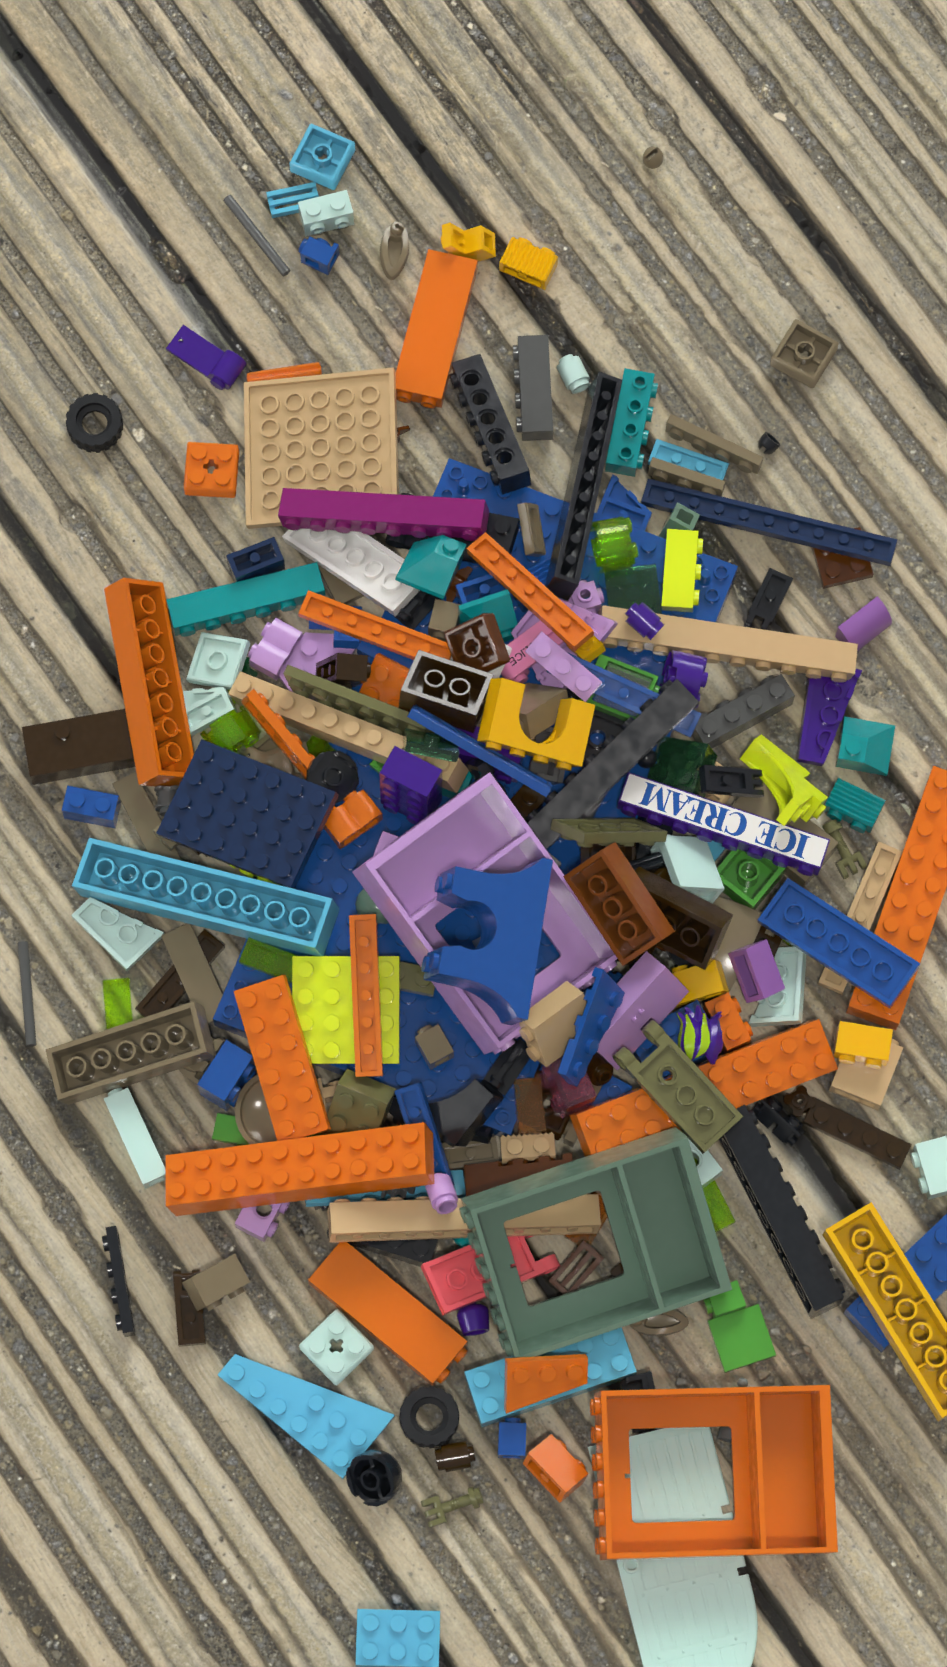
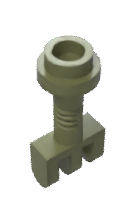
M834 819L822 826L827 834L838 841L837 849L842 860L835 865L843 879L849 877L845 869L847 866L853 875L858 873L855 862L859 864L862 870L867 868V864L860 851L854 854L850 853L839 832L843 828L841 822L838 823Z
M470 1487L468 1488L467 1495L441 1503L438 1495L421 1501L422 1507H427L431 1504L434 1506L433 1509L424 1512L426 1518L433 1515L437 1516V1519L428 1522L429 1528L447 1523L445 1514L471 1504L474 1509L480 1507V1504L484 1503L479 1487L475 1489Z

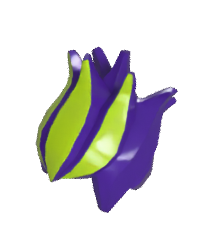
M696 1005L695 1013L688 1007H685V1016L680 1012L677 1013L681 1023L677 1045L691 1061L705 1054L710 1064L714 1065L718 1054L723 1049L722 1030L719 1022L722 1012H717L711 1019H708L706 1013H702L699 1005Z

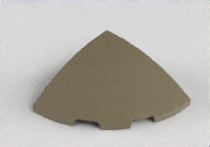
M718 896L713 904L733 914L718 953L714 960L720 961L730 991L737 976L728 953L754 943L761 924L758 923V918L762 913Z

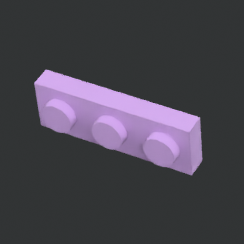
M542 631L525 650L530 657L584 702H587L603 683Z

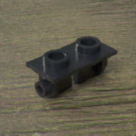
M420 590L394 617L407 628L414 630L433 609L435 599L441 600V598Z
M513 1038L515 1043L501 1052L483 1079L488 1081L492 1087L504 1096L530 1059L526 1052L527 1044L521 1039L517 1041Z
M774 1097L761 1099L760 1101L764 1105L762 1106L758 1103L753 1108L757 1119L767 1129L774 1122L778 1124L772 1133L784 1145L788 1144L792 1147L798 1141L795 1135L797 1134L800 1137L806 1133L802 1129L803 1124L795 1116L791 1115L789 1117L782 1110L783 1105Z

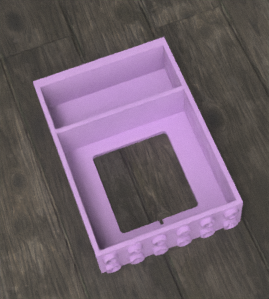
M489 772L360 865L352 873L420 967H422L423 958L429 952L443 946H448L435 925L456 909L436 900L437 892L434 891L436 879L440 874L455 866L494 874L515 873L541 858L553 859ZM554 860L542 930L557 949L560 956L535 975L530 1008L566 981L579 990L586 989L596 979V977L592 976L595 967L603 969L607 973L618 965L615 961L618 958L564 879V874ZM432 982L484 1055L490 1052L497 1054L500 1051H505L515 1043L513 1038L516 1039L521 1036L519 1033L521 1029L519 1023L514 1025L502 1024L495 1011L476 995L458 987Z

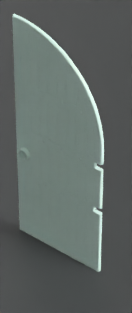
M710 1427L663 1428L629 1437L630 1474H625V1478H630L631 1507L632 1521L634 1523L734 1519L732 1512L722 1513L721 1507L729 1505L730 1502ZM596 1445L587 1447L591 1464L592 1454H596ZM593 1471L597 1482V1471ZM744 1556L616 1560L643 1667L752 1666L757 1643L758 1621L749 1574L739 1576L737 1568L746 1566Z

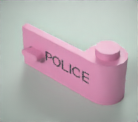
M540 620L507 644L512 648V651L509 655L510 662L505 664L501 672L502 677L522 684L528 680L529 668L537 662L525 650L541 631L559 646L564 641Z

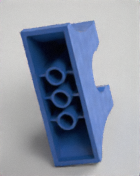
M541 858L527 865L519 872L507 874L486 873L457 866L440 874L436 879L434 891L437 892L436 900L451 908H462L471 912L480 924L481 938L475 950L467 949L460 945L443 946L429 952L422 961L423 980L458 987L476 995L495 1011L502 1024L514 1025L528 1020L553 860Z

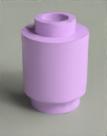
M435 1173L434 1184L425 1185L431 1205L439 1214L451 1213L457 1208L458 1202L451 1177L448 1174Z

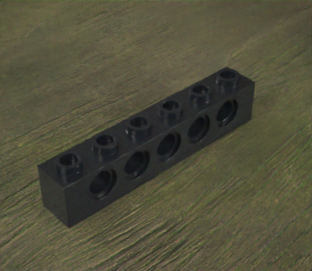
M481 354L452 362L453 373L449 374L453 388H458L460 392L457 393L461 408L466 407L468 411L465 413L469 427L474 426L476 432H473L475 442L478 447H483L484 451L481 452L485 466H490L492 469L490 477L493 485L499 486L502 495L531 486L530 470Z

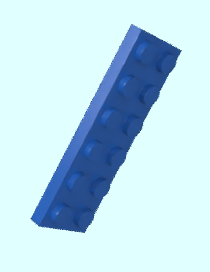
M789 878L786 879L758 918L759 924L888 1008L893 1006L920 967L919 962Z

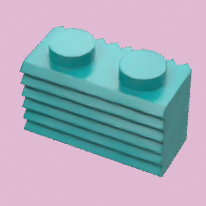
M838 778L825 803L826 809L824 812L832 820L848 822L851 824L850 827L857 832L864 833L867 831L871 833L886 800Z

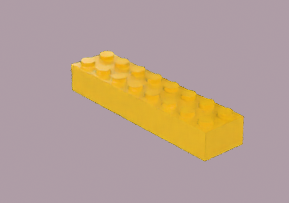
M871 1202L825 1229L822 1235L939 1422L947 1417V1322Z

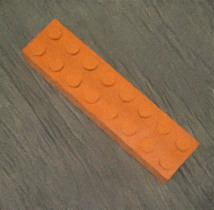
M122 578L104 588L138 784L143 786H179L194 756L164 585L163 582Z

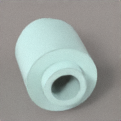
M569 354L559 360L556 368L567 390H571L572 394H577L590 386V377L579 356Z

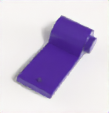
M182 325L166 347L168 352L210 379V383L219 390H229L247 365L245 360L231 350L223 352L185 325Z

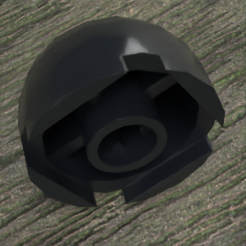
M372 1449L359 1454L352 1460L350 1467L346 1471L347 1485L355 1497L359 1496L364 1500V1504L377 1507L390 1501L399 1491L402 1483V1469L398 1461L391 1454L383 1450Z

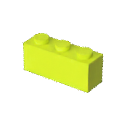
M667 529L661 605L664 611L693 612V605L699 606L700 590H695V580L701 579V564H697V554H702L703 539L698 538L699 531Z

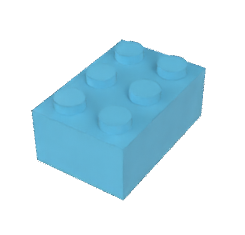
M357 1609L356 1667H439L440 1611Z

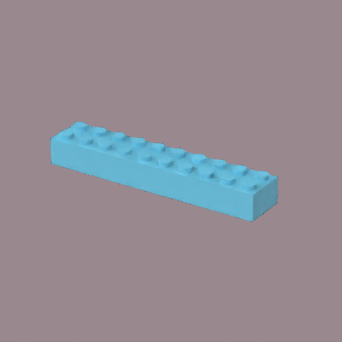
M93 838L88 839L72 887L82 897H91L105 903L313 956H324L340 910L332 898Z

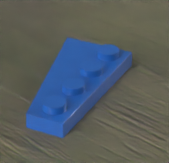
M597 967L594 968L592 976L596 977L592 990L587 989L583 999L587 1001L583 1015H578L574 1024L575 1038L569 1039L557 1072L568 1084L576 1087L581 1078L585 1076L587 1067L593 1055L598 1051L599 1043L605 1032L609 1029L611 1020L617 1008L622 1004L625 994L603 969Z

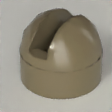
M651 146L643 154V163L648 168H658L663 162V153L658 147ZM656 153L650 160L648 159L650 155Z

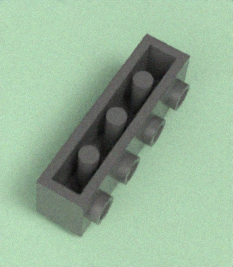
M548 335L518 336L517 345H513V360H518L519 368L514 369V384H519L520 393H515V407L521 409V417H516L517 432H522V441L553 440Z
M780 674L777 677L771 675L760 682L761 685L752 690L750 687L740 692L737 699L731 702L729 700L721 702L715 707V711L709 714L703 712L692 734L701 751L705 753L793 705L795 695L783 675Z

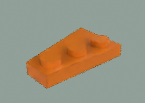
M573 1354L505 1358L504 1410L506 1414L587 1384V1355Z

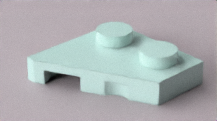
M215 687L209 690L195 688L191 691H183L191 736L237 712L227 689L224 687Z

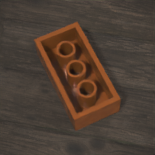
M616 842L600 850L563 876L622 966L675 932Z

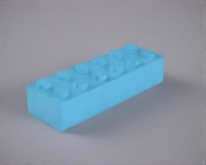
M622 1327L539 1355L586 1354L588 1357L587 1384L507 1414L504 1410L505 1358L465 1371L464 1377L481 1428L503 1421L505 1418H512L620 1382L625 1379L624 1377L636 1375L637 1371Z

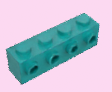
M624 369L605 472L635 477L636 470L642 469L644 454L640 453L641 445H647L649 430L644 429L646 421L651 422L654 407L649 406L651 398L656 399L658 383H654V373Z

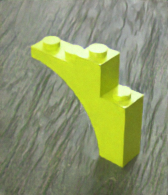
M762 734L755 738L740 760L751 769L762 770L763 776L759 778L763 780L772 792L779 806V816L776 820L785 826L791 821L795 823L799 818L805 822H808L813 817L818 819L826 809V806L823 804L828 797L806 780L810 772Z

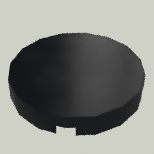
M341 751L320 753L310 762L307 769L306 780L335 791L339 795L336 803L344 801V798L349 793L355 791L359 784L356 763L350 756Z

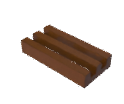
M584 1240L549 1279V1282L563 1294L577 1290L603 1261L604 1257ZM585 1248L588 1253L560 1284L557 1279ZM592 1256H594L596 1260L576 1281V1283L569 1289V1291L565 1289L564 1287L572 1280V1278L579 1272V1270L586 1264V1262Z

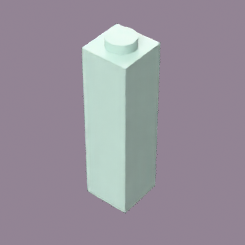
M117 1088L107 1094L108 1097L104 1098V1101L144 1188L147 1189L166 1180L164 1164L129 1088Z

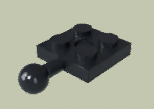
M594 709L583 762L593 753L597 756L602 749V744L596 745L591 742L590 737L592 734L601 733L605 737V741L611 735L616 738L623 731L620 727L625 721ZM652 749L637 764L645 769L653 767L657 761L655 751Z

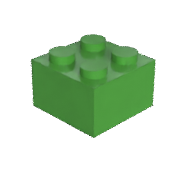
M737 849L728 854L717 870L725 888L723 893L733 901L756 910L784 876L786 868L776 866L772 863V860L763 857L762 859L752 858L747 855V852Z

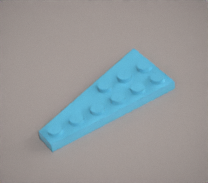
M234 1354L218 1374L219 1378L342 1479L346 1477L347 1468L350 1467L352 1460L359 1454L366 1452L395 1417L394 1414Z

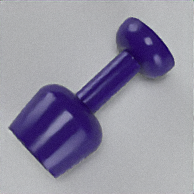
M475 1302L458 1310L457 1319L463 1336H475L489 1331V1310L485 1305L476 1304Z

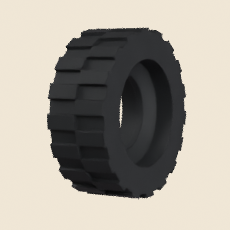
M98 393L85 394L81 398L78 397L69 406V411L66 413V427L71 441L79 449H84L90 453H100L103 450H109L121 438V431L123 430L122 414L119 406H116L112 398L109 399L108 396L104 394L99 395ZM94 411L102 413L107 419L105 430L95 435L87 433L82 427L84 416Z
M435 1386L420 1387L418 1390L412 1391L404 1399L403 1405L400 1408L401 1429L406 1438L413 1444L419 1445V1447H429V1449L436 1446L440 1447L445 1442L450 1441L458 1429V1405L444 1389H438ZM425 1404L438 1406L443 1414L441 1425L432 1431L422 1429L416 1421L418 1409Z

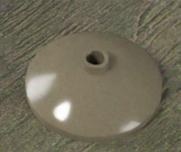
M258 1075L254 1076L244 1085L238 1095L235 1106L237 1127L249 1144L277 1141Z

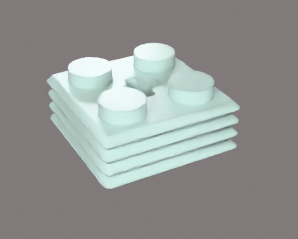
M339 1309L334 1310L299 1345L300 1350L336 1386L374 1350V1345ZM342 1342L341 1348L343 1351L341 1353L338 1351L332 1353L330 1351L332 1349L331 1343Z

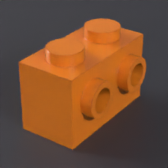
M729 992L704 1003L703 1010L708 1019H711L717 1012H722L719 1022L722 1030V1051L724 1054L751 1043V1036H753L751 1027L747 1021H742L739 1015L742 1012L739 1002L736 998H731Z
M552 1434L533 1448L523 1462V1465L559 1503L579 1488L589 1474L584 1464L580 1460L575 1459L567 1451L565 1444L561 1440L556 1439Z

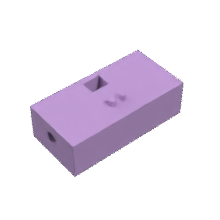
M647 951L617 983L625 992L620 1007L617 1008L609 1029L605 1032L599 1043L597 1053L616 1070L620 1067L614 1061L613 1055L622 1047L627 1048L633 1054L647 1039L642 1029L651 1020L660 1024L689 992L662 963Z

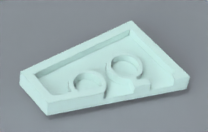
M794 946L778 948L774 959L785 989L757 1001L759 1003L758 1007L749 1021L752 1027L802 1024L807 954Z

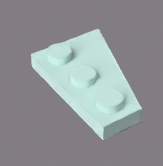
M91 897L71 915L126 971H129L165 934Z

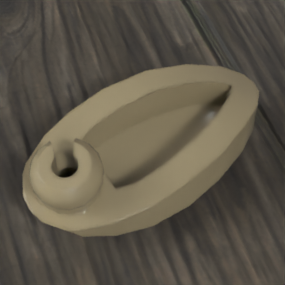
M397 221L388 226L380 244L381 265L384 274L389 280H394L400 275L409 255L408 233L403 224Z
M674 1309L630 1324V1327L639 1333L649 1336H667L684 1330L688 1326L689 1321L683 1313Z

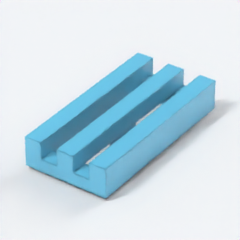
M315 182L266 192L272 218L299 213L298 205L275 209L276 206L294 204L299 201L319 197Z

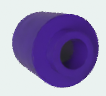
M635 602L625 613L628 616L625 622L643 638L646 636L651 640L665 625L660 621L661 617L644 602L640 605Z

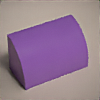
M877 596L837 628L835 637L842 642L858 644L857 651H859L892 624L891 616Z
M767 939L728 953L746 1003L765 999L785 989Z

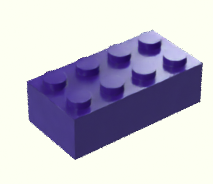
M394 746L379 773L381 804H383L385 810L393 814L399 812L407 816L406 819L410 823L416 825L437 810L442 801V769Z

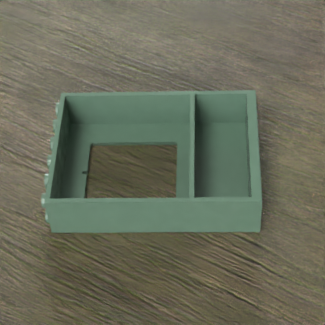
M677 1127L461 1198L463 1207L459 1208L464 1224L466 1223L468 1229L471 1230L470 1233H467L471 1248L479 1256L475 1258V1263L479 1274H482L484 1281L486 1280V1283H483L482 1286L486 1298L494 1306V1308L490 1309L494 1324H497L499 1331L502 1332L498 1334V1339L502 1349H505L507 1356H512L513 1358L536 1357L732 1290L688 1137ZM594 1191H600L623 1267V1273L572 1292L528 1305L516 1266L510 1267L515 1261L504 1228V1222Z

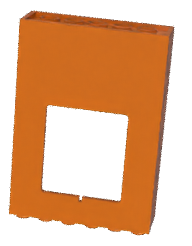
M830 1385L599 1391L594 1394L593 1399H590V1415H595V1426L591 1427V1442L596 1443V1454H592V1470L597 1471V1482H593V1498L598 1499V1510H594V1526L599 1527V1538H595L596 1555L600 1554V1560L829 1554L838 1552ZM729 1427L731 1429L733 1520L634 1523L632 1521L630 1478H625V1474H630V1429Z

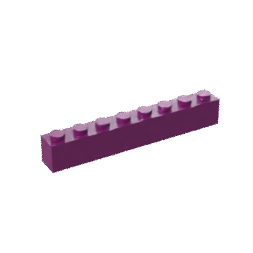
M283 488L278 517L282 526L289 530L305 528L316 532L336 530L340 533L355 531L367 535L386 533L390 536H400L405 534L417 538L445 535L450 538L455 537L475 541L487 530L489 508L484 499Z

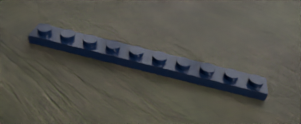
M648 479L641 500V504H644L646 507L670 513L678 502L700 514L699 520L890 567L898 539Z

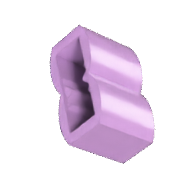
M275 618L272 623L268 622L261 633L263 639L259 644L255 643L251 647L248 657L250 658L251 667L277 681L279 674L303 637V632Z

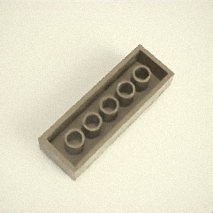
M194 1001L46 1049L57 1100L67 1105L188 1067L216 1056L204 1007Z

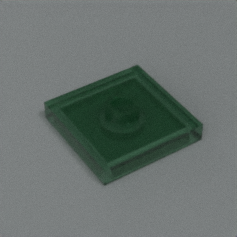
M405 728L403 740L406 752L457 762L459 756V747L434 733Z

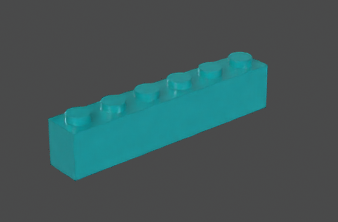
M315 562L166 600L175 636L187 637L195 634L198 630H215L220 628L222 624L230 622L231 624H239L246 621V618L254 616L263 618L271 615V612L281 610L287 612L294 610L296 606L302 605L308 590L325 596V589L318 563Z

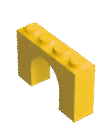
M505 678L490 679L477 741L486 743L485 748L501 751L503 748L510 750L509 755L524 758L525 755L532 756V761L536 763L548 764V761L556 763V768L571 771L572 767H582L595 709L594 704L573 698L560 699L553 732L542 743H536L524 734L519 721V712L526 684Z

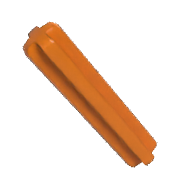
M314 362L249 372L246 377L247 382L322 375L320 363Z

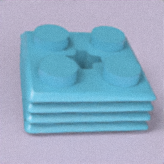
M310 124L289 163L290 171L331 190H335L355 152V142ZM323 154L327 155L326 159H318V157H322Z

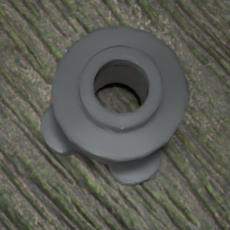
M155 786L154 791L156 796H158L155 810L160 812L161 816H165L179 786Z

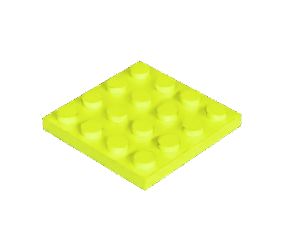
M292 956V998L312 1064H355L351 956ZM379 956L383 1064H400V956Z

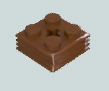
M483 613L444 632L454 662L485 672L510 662V657L493 613Z

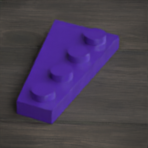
M855 669V674L846 682H834L831 680V677L824 676L818 679L808 678L796 762L822 766L825 763L862 670Z

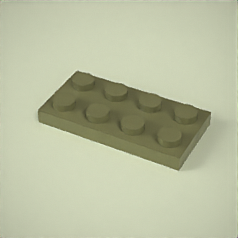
M635 817L552 819L551 830L561 834V838L575 840L577 845L582 847H593V844L607 847L614 842L624 846H634V843L637 842L653 846L655 842H666L668 832Z

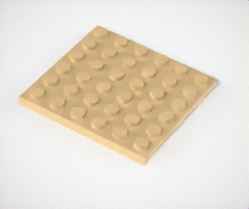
M394 367L244 382L246 527L248 529L282 526L278 512L283 488L399 495L396 371Z

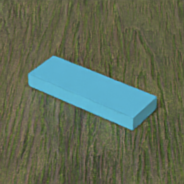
M656 439L648 460V465H650L652 457L720 480H724L729 466L727 462Z

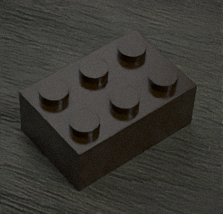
M418 650L400 691L399 708L410 712L413 705L416 704L450 725L474 733L484 710L490 679H493L494 674Z

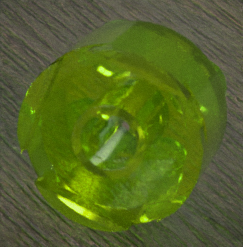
M620 516L592 522L590 532L595 531V538L591 539V545L596 565L601 567L600 573L633 567L635 558L638 557L636 542L631 543L629 533H632V524L630 518Z
M240 706L239 713H236L234 709L209 725L212 729L209 733L206 734L203 730L200 735L207 742L237 753L241 748L245 747L247 749L258 742L261 731L245 707Z

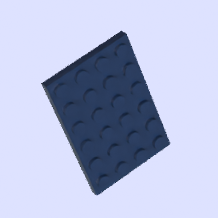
M201 739L156 834L281 886L295 889L339 795L335 791Z

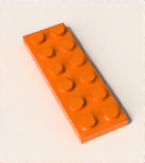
M280 975L235 990L234 995L277 1141L309 1137L331 1130L286 975Z

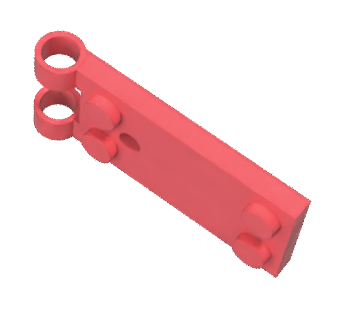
M533 1236L507 1237L515 1261L510 1267L516 1266L521 1283L541 1275H546L561 1267L555 1254L546 1256L538 1261L534 1260L525 1240ZM470 1245L423 1263L420 1266L442 1316L486 1298L482 1286L483 1283H486V1280L484 1281L482 1274H479L475 1263V1258L479 1256L476 1255L475 1250Z

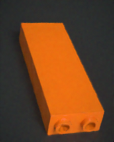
M428 249L396 370V399L404 403L413 401L431 409L435 407L442 408L450 378L449 374H451L452 370L451 363L455 359L478 270V260Z
M339 1242L308 1279L309 1285L431 1386H434L437 1382L442 1384L451 1373L448 1368L454 1361L459 1363L468 1353V1350L465 1349L468 1345L467 1340L348 1242Z

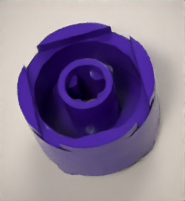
M672 650V652L668 653L662 671L664 679L663 684H660V686L662 687L669 679L672 682L678 679L700 702L699 690L700 687L704 688L706 686L708 672H704L707 658Z

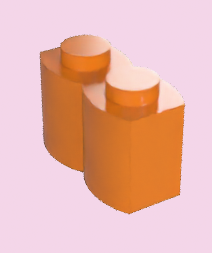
M364 789L358 793L353 791L344 798L342 805L333 807L324 829L338 848L342 849L361 834L377 825L382 820V812Z

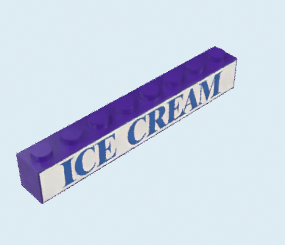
M628 772L617 809H620L627 816L636 817L638 815L647 818V822L651 824H664L672 827L671 829L677 833L686 834L688 832L697 835V838L704 842L715 841L721 843L728 850L736 851L739 849L745 851L748 856L755 859H762L763 857L772 860V863L779 867L786 868L790 866L796 868L799 873L806 876H812L813 874L818 876L830 839L788 825L783 826L779 822Z

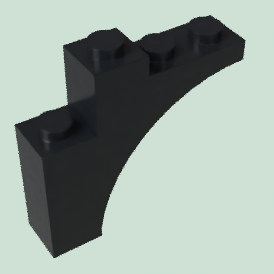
M474 1079L471 1084L458 1094L439 1102L429 1103L439 1138H442L451 1147H466L504 1099V1096L492 1087L488 1081ZM394 1095L389 1113L393 1116L392 1121L397 1126L405 1125L396 1095Z

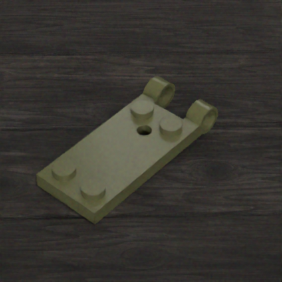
M651 1020L642 1029V1032L658 1048L642 1063L625 1047H622L614 1054L613 1059L621 1069L626 1071L703 1154L743 1116L665 1033L663 1028L657 1022ZM664 1071H669L672 1074L671 1080L666 1081L663 1079L662 1074Z

